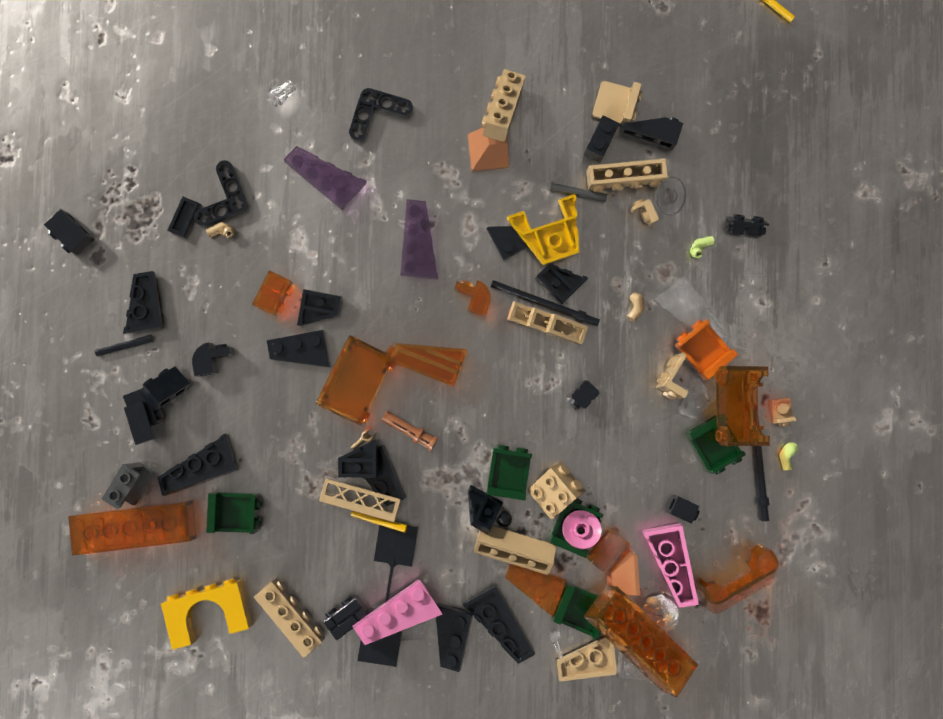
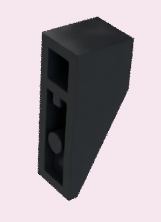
M674 117L623 123L619 133L673 150L677 145L683 123Z

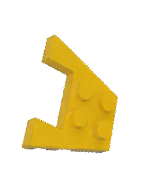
M575 194L558 200L564 219L531 229L524 211L507 217L508 222L543 266L579 253Z

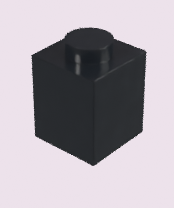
M674 495L666 512L692 524L698 518L700 511L698 510V505Z

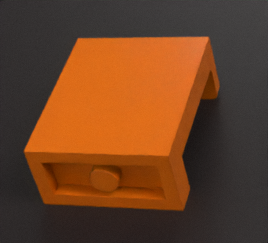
M700 319L691 326L693 330L689 333L686 331L677 338L678 342L675 344L681 353L687 355L686 360L703 380H709L738 356V353L734 349L730 350L709 325L710 321L708 319L704 321Z

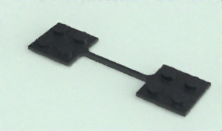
M379 525L374 561L390 565L385 602L389 600L394 567L396 565L412 567L417 527L408 526L406 533ZM402 631L367 645L360 641L357 661L397 667Z

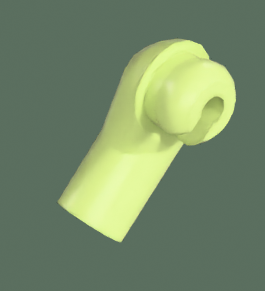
M713 236L696 239L690 249L691 256L694 258L702 257L704 247L714 245Z
M787 443L779 452L783 471L793 469L791 458L798 451L796 443Z

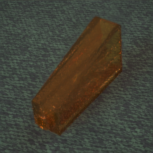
M392 343V346H388L385 356H387L386 361L454 386L467 350Z

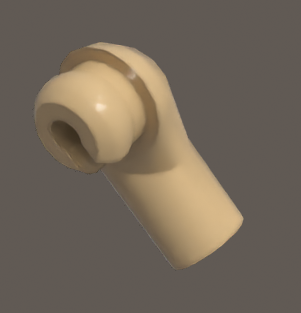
M220 222L207 229L206 232L210 238L218 234L231 238L235 234V229L231 225Z
M636 292L630 296L634 308L627 316L633 322L636 321L645 309L644 297Z

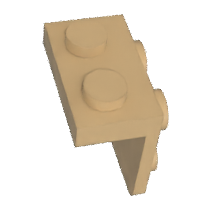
M602 81L592 112L593 117L601 119L602 115L619 122L620 125L635 120L638 110L635 108L636 102H640L643 91H640L641 83L634 82L632 87L629 88L608 81Z
M685 353L676 354L675 357L671 356L666 364L668 369L665 373L662 372L656 381L659 383L656 388L664 392L663 396L672 401L673 399L685 398L689 392L672 382L687 356Z
M559 462L541 476L528 489V492L548 517L553 519L574 500L585 493L586 490L581 482L576 480L570 473L569 468L562 462Z

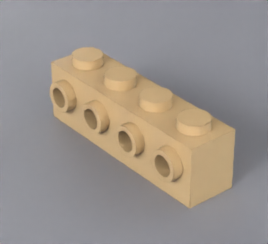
M504 69L502 76L497 77L495 84L497 89H493L490 99L493 102L488 103L486 109L488 116L484 115L481 127L484 128L483 136L505 142L526 75Z
M666 159L590 165L586 171L588 190H593V192H602L605 188L621 190L627 186L636 189L650 184V187H657L662 185L661 183L668 178Z
M492 526L489 534L479 530L473 552L548 575L554 563L556 545Z
M275 578L256 594L254 599L304 658L323 642L325 638L323 636L324 633L319 626H315L310 621L311 616L308 612L301 610L298 606V600L286 592L287 588L280 580L277 581Z

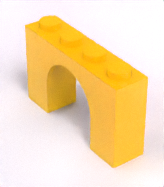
M235 578L223 581V585L219 586L213 583L204 586L205 590L198 591L197 588L186 591V595L179 596L178 593L167 596V600L161 603L172 650L192 645L197 640L192 622V611L196 603L202 600L213 601L222 608L229 634L247 630L253 625L242 579L238 581Z

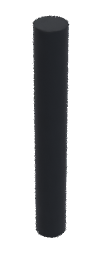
M147 335L95 349V355L98 357L153 342V336Z

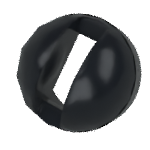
M504 510L495 522L502 527H508L512 522V516Z

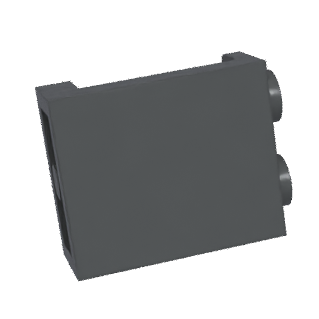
M140 462L122 464L103 495L102 500L117 509L121 508L124 501L132 506L136 505L155 471Z

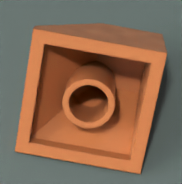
M484 128L468 134L472 171L509 168L507 137L505 142L483 136Z
M631 549L624 552L609 570V576H606L607 587L613 593L640 596L638 555Z

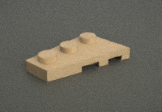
M612 633L557 659L559 682L618 675Z

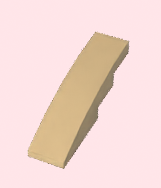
M512 302L507 318L509 321L581 345L588 326L537 308H531L518 302Z

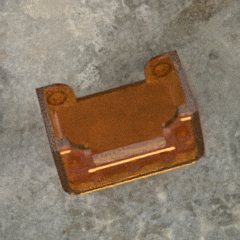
M350 335L317 399L316 406L360 426L363 423L366 424L371 415L368 412L369 406L384 375L388 371L392 372L396 361H394L395 357Z
M721 366L715 372L717 431L715 437L720 445L770 446V436H765L761 430H764V426H758V387H763V383H760L763 377L768 376V367Z
M760 544L750 547L751 558L746 561L750 571L724 586L716 584L714 581L706 583L700 577L694 580L696 591L706 608L714 614L722 613L771 584L776 578L779 566L774 552Z

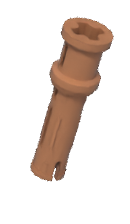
M389 411L382 418V422L412 438L413 443H419L426 447L429 452H431L439 438L426 433L423 428L417 429Z

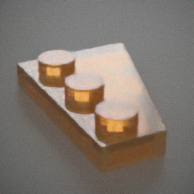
M509 564L505 578L553 617L566 579L551 573L546 575Z

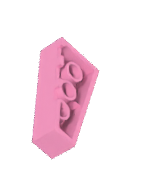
M681 523L642 530L678 607L699 605Z
M416 580L354 624L353 628L363 644L367 645L440 616L442 612L420 580Z

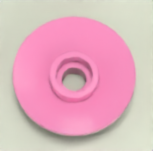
M577 510L565 518L562 526L563 536L571 546L578 549H588L599 541L601 524L595 515L584 510ZM579 528L583 529L584 534H579L577 530Z

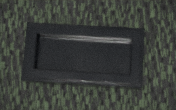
M182 196L167 231L187 239L194 223V214L200 209L201 204Z
M142 401L124 407L135 445L156 439L145 402Z

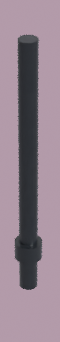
M495 280L492 281L490 286L576 318L575 321L581 323L584 321L595 326L599 324L600 319L589 316L584 311L573 310Z
M756 405L749 407L759 493L757 503L760 506L761 521H769L768 506L770 502L766 493L758 407Z

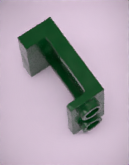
M717 414L685 432L707 472L715 473V475L725 471L727 465H735L741 462V457L746 455L744 451L740 450L724 423L726 419L723 414Z
M498 445L497 448H493L487 495L526 500V487L530 460L532 458V454L528 453V449L517 448L516 451L509 450V446Z
M208 493L206 533H257L261 527V518H258V512L262 507V499L259 498V493Z
M576 499L559 513L548 541L551 544L586 558L589 552L587 549L575 548L565 540L562 531L563 522L570 513L577 510L587 511L595 515L598 520L604 514L599 512L600 508L591 504L589 507L582 505V500ZM579 528L577 530L579 534H584L583 529Z
M566 582L551 618L553 622L559 625L562 623L597 640L598 636H602L605 625L603 624L606 617L609 618L611 615V602L608 599Z

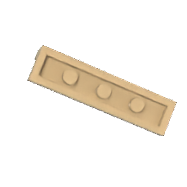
M325 478L319 499L320 502L391 522L396 520L401 500ZM328 484L336 485L340 493L337 495L326 493ZM348 490H354L358 499H347L344 493ZM372 495L377 504L373 506L365 504L362 498ZM387 500L395 502L394 510L384 509L381 503Z

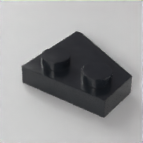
M512 226L486 228L503 261L529 248Z
M551 263L535 277L561 304L589 279L584 275H576L570 270L561 269Z
M303 289L297 325L301 326L339 315L342 296Z
M373 440L339 457L338 477L377 478L378 440Z
M470 485L468 489L470 525L489 534L503 502Z

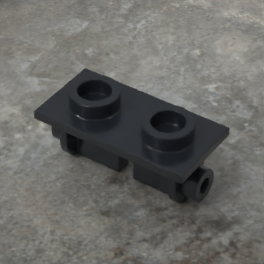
M734 214L733 217L727 216L731 223L727 224L726 231L730 232V234L744 235L745 228H748L747 235L761 237L766 234L764 225L769 226V223L763 217L752 216V219H748L744 215Z

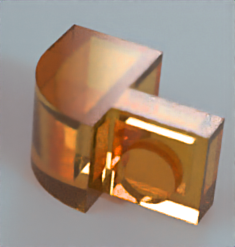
M465 280L457 281L454 290L472 297L468 311L486 317L491 300L487 286L477 280L475 287L472 286L471 282Z

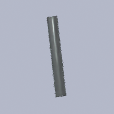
M555 183L551 184V191L575 194L576 196L605 202L607 199V194Z

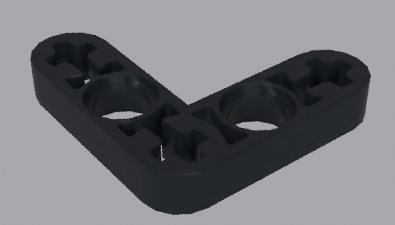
M372 88L364 89L360 94L349 128L351 139L357 143L363 142L366 139L375 110L401 118H408L413 114L412 102L408 99ZM371 94L373 99L367 102L365 96L368 97ZM390 99L392 105L385 108L382 106V101ZM397 101V104L400 107H404L405 105H407L409 110L402 112V108L397 106L396 110H394L396 105L395 102ZM361 111L369 113L366 120L358 118ZM358 123H359V124H361L360 131H361L362 135H358V137H356V136H355V133H353V132H354V131H355V132L358 131V128H359Z
M220 161L216 166V172L227 199L195 212L194 221L201 227L212 226L240 215L248 209V201L234 166L229 161ZM224 166L230 168L227 171L231 178H227L226 174L221 172L224 170ZM232 182L236 183L237 189L234 192H229L227 189L228 185ZM234 196H237L239 201L243 202V204H241L242 208L239 209L237 206H235L237 205V201L234 198ZM221 206L225 207V215L218 216L217 209ZM202 214L209 216L205 218L206 222L199 220L202 218Z

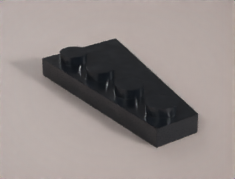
M228 434L221 435L213 443H209L196 454H192L182 463H178L158 476L157 479L162 496H167L237 471L238 468Z
M497 585L463 602L462 605L473 613L474 618L488 630L487 632L492 637L496 638L501 647L518 664L535 655L533 647Z

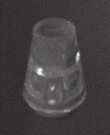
M288 80L269 89L270 92L267 93V96L272 104L277 107L282 105L296 88Z

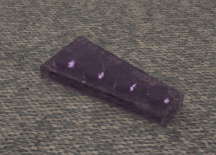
M298 146L284 158V162L341 210L367 184L366 180L359 179L353 176L352 173L346 170L343 171L335 167L334 164L319 159L318 156Z
M406 200L400 276L438 279L426 201Z

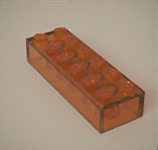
M193 500L68 516L72 556L190 542L196 539Z
M606 585L584 615L604 637L664 694L678 697L698 666L618 586Z

